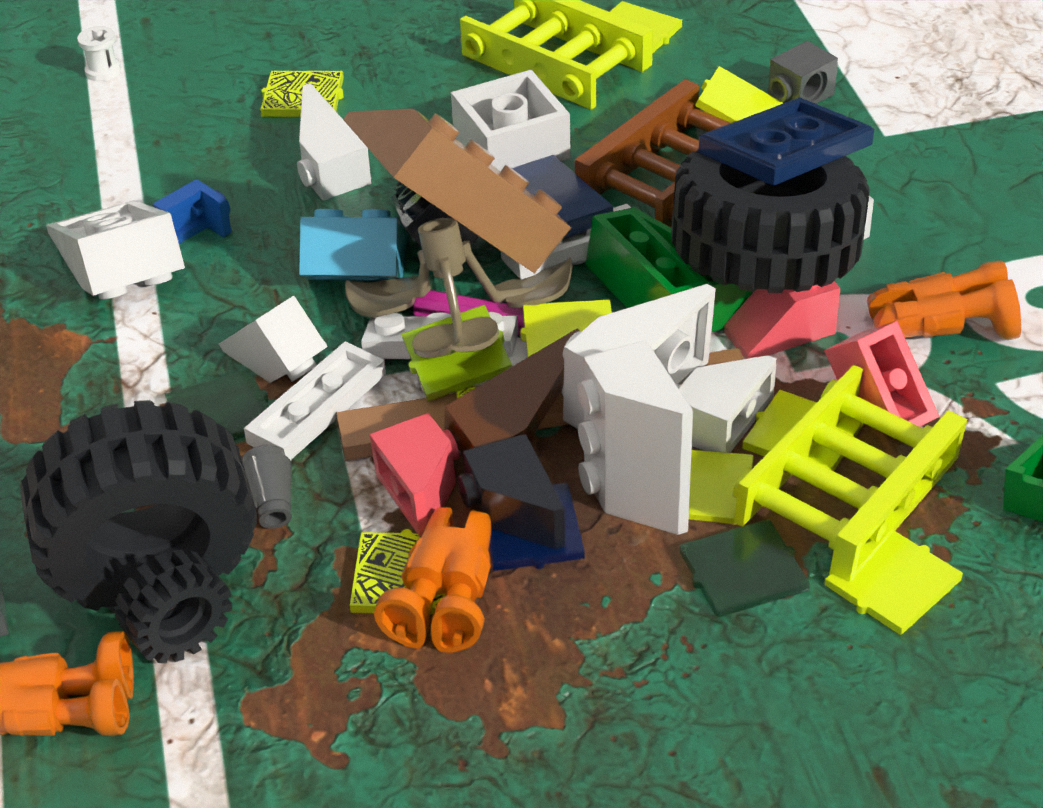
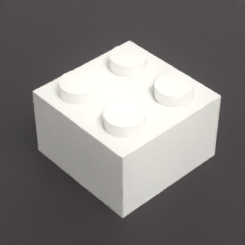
M532 70L451 92L453 127L460 132L455 139L465 146L471 139L495 157L491 165L499 171L505 165L514 168L554 155L560 161L570 159V113Z

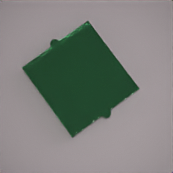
M250 368L165 394L166 402L182 404L188 408L189 413L196 409L215 419V423L222 425L233 436L234 441L244 438V428L269 407L267 404L269 402L268 393L265 390H260Z
M770 519L680 544V554L693 575L692 586L696 589H701L717 618L809 591L810 582L794 558L795 549L791 546H786Z

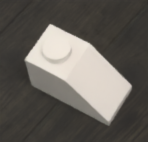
M295 296L287 299L219 343L224 353L269 383L286 374L291 381L298 379L317 366L312 357L328 347Z
M766 355L696 367L682 385L676 384L693 410V447L703 451L730 453L755 422L757 412L763 411L774 398L776 358Z

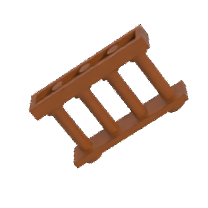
M684 79L575 159V174L600 195L612 188L655 208V219L672 228L675 175L680 165L655 153L667 146L685 155H689L691 152L698 150L699 140L683 134L684 131L694 126L709 132L728 125L730 122L696 107L695 104L699 99V84ZM641 167L674 183L661 191L627 174Z

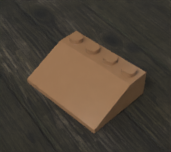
M414 108L348 112L343 119L395 179L534 274L571 229L557 214L562 208L557 201L541 189L535 195L531 194L525 189L529 182L508 165H505L499 171L491 165L495 157L471 139L466 146L455 139L460 132L436 113L429 120Z

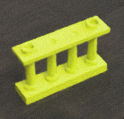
M513 0L514 9L490 25L468 16L460 19L462 55L508 75L532 70L552 94L590 110L596 107V79L618 63L640 72H644L652 66L653 29L581 0ZM522 23L535 28L522 38L508 33ZM553 36L567 41V43L554 52L540 47V45ZM584 50L600 55L586 66L572 60Z
M853 365L838 381L835 379L831 380L824 389L820 400L753 469L747 467L742 471L733 488V497L737 498L734 523L743 527L762 506L828 540L829 548L834 550L829 574L833 573L849 582L891 532L897 530L958 459L968 420L948 410L933 427L926 425L924 428H921L858 397L863 369L856 365ZM848 415L913 447V450L907 457L899 455L895 458L835 427ZM820 444L886 477V480L879 488L871 486L867 489L807 457ZM794 475L857 508L858 512L850 520L843 518L839 521L781 491L779 488Z

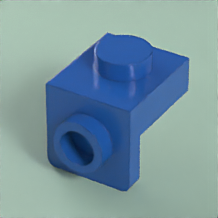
M198 179L153 203V207L171 214L179 244L206 228H210L222 237L232 232L229 219L231 209L228 200L220 191L213 190Z

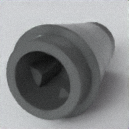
M262 445L254 447L243 455L242 462L257 517L262 527L269 529L279 528L289 523L292 518V463L284 455L283 451L276 446Z

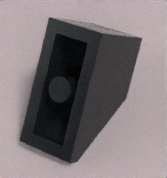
M526 434L463 451L465 474L458 476V486L462 500L467 508L474 506L476 511L487 513L490 516L491 529L552 549L566 546L565 508Z

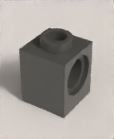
M805 41L770 59L768 94L783 103L800 97L817 104L835 94L838 58L809 41Z

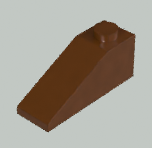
M578 328L445 406L444 430L448 429L452 433L457 447L462 454L465 450L526 434L529 441L532 439L563 388V350L569 338L579 331Z

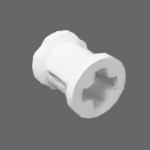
M95 26L80 32L77 39L79 47L85 51L87 63L84 70L86 77L93 81H108L120 75L121 62L115 58L113 44L116 41L114 31L106 26Z

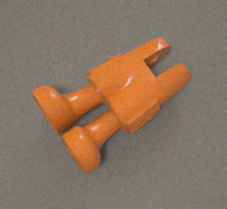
M1001 260L983 263L975 270L952 277L951 273L942 272L920 279L916 278L909 282L886 284L885 288L871 293L867 298V306L870 317L874 320V327L898 321L905 338L921 335L924 337L958 334L964 328L965 318L971 317L989 319L996 334L1004 340L1018 339L1021 335V311L1016 287L1012 279L1008 280L1007 267Z
M451 507L436 508L422 536L416 541L408 554L409 557L401 575L406 588L396 587L387 590L378 598L374 611L375 621L382 632L389 638L409 648H421L428 633L429 617L434 597L445 594L446 596L437 603L432 618L431 637L434 646L440 652L454 653L468 649L477 642L484 626L485 618L480 607L474 601L476 598L482 597L491 567L488 552L491 538V519L487 513L475 510L470 511L465 528L452 527L453 513Z
M116 631L105 634L98 645L96 660L85 666L68 668L65 659L59 653L40 654L31 657L23 656L11 662L0 663V735L9 733L18 736H55L56 732L63 730L64 725L93 728L103 736L123 735L128 728L130 718L127 700L132 699L134 690L133 658L130 641L126 632ZM69 696H84L79 698L68 699Z

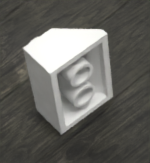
M647 340L584 356V381L578 382L577 391L580 404L584 410V422L578 425V435L584 450V462L579 463L578 469L585 492L588 495L594 493L607 514L677 535L688 532L693 426L692 408Z

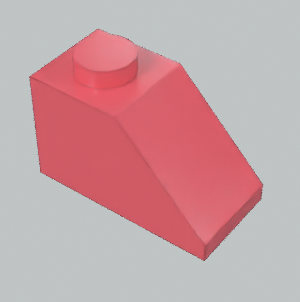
M834 281L827 286L820 287L814 285L810 290L801 292L788 289L783 290L782 293H768L766 289H756L724 325V333L734 346L740 349L745 359L772 355L836 334L840 287Z
M898 321L864 330L824 350L837 381L853 365L863 369L858 397L919 427L939 417Z
M429 413L370 434L376 476L419 537L422 536L433 512L437 507H444L455 487L454 461L459 459L458 447L452 433L448 429L442 431Z

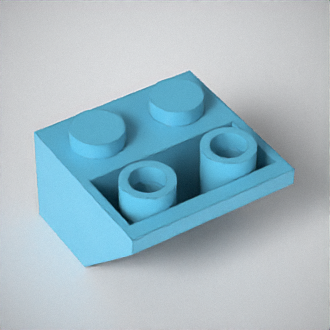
M316 209L314 210V217H301L299 275L307 280L383 281L402 278L409 233L398 218L391 216V211L366 209L362 210V217L343 216L342 210Z

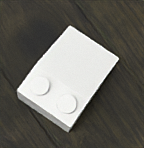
M134 200L46 225L48 234L81 288L93 296L98 294L99 299H109L123 295L127 292V285L144 281L145 285H156L169 281L173 278L171 272L185 268L171 214Z
M705 284L600 316L582 332L574 333L567 341L563 350V420L577 429L579 423L584 422V410L580 404L577 391L578 382L584 381V356L647 340L675 384L682 385L696 367L705 366L709 360L716 288Z

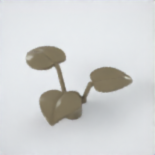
M440 218L426 222L418 228L422 250L418 251L420 260L419 276L369 283L346 280L345 283L346 295L351 308L362 316L377 317L406 310L415 303V298L426 296L431 290L428 279L429 270L433 271L434 277L443 278L452 324L428 328L417 334L412 342L414 352L418 356L435 358L448 356L455 352H472L484 349L492 345L499 336L498 325L490 317H477L462 322L453 276L463 271L462 264L467 261L490 299L494 303L506 301L507 306L511 308H522L523 305H539L562 296L569 287L573 264L571 257H569V259L544 269L534 276L522 280L515 278L493 286L473 255L470 242H462L457 220L454 218Z

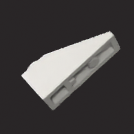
M311 83L303 85L299 136L302 160L297 162L298 173L303 184L306 187L311 186L323 201L371 184L368 148Z

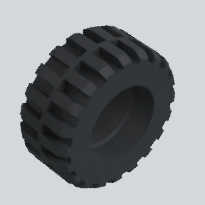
M697 150L696 152H691L676 171L671 230L672 244L683 262L690 264L693 271L701 276L709 275L714 282L725 286L730 283L738 285L739 289L742 290L766 289L768 293H782L783 290L794 289L796 292L808 291L814 285L824 287L832 284L836 278L841 279L861 257L870 187L859 166H855L847 156L772 186L705 156Z
M151 400L134 401V406L118 408V404L102 407L101 413L88 418L84 414L70 421L67 431L62 433L57 430L42 445L43 451L35 453L26 468V476L21 483L22 507L32 563L35 564L36 573L46 585L53 588V591L71 603L77 599L82 607L98 611L101 607H108L112 613H115V610L120 608L116 603L118 593H129L123 586L128 577L137 580L141 576L137 568L143 563L152 568L156 565L154 557L162 553L171 560L173 550L182 549L186 555L189 551H193L200 557H203L218 576L222 573L229 574L238 565L241 559L240 554L245 555L254 536L253 530L257 524V513L240 451L234 443L233 436L225 427L215 423V419L196 409L189 413L187 407L178 403L166 402L165 406H155ZM145 505H154V506H152V507H149V508H146V509H143V510H138V511H133V512H124V511H127V510H129V509H133V508H136V507H141V506H145Z

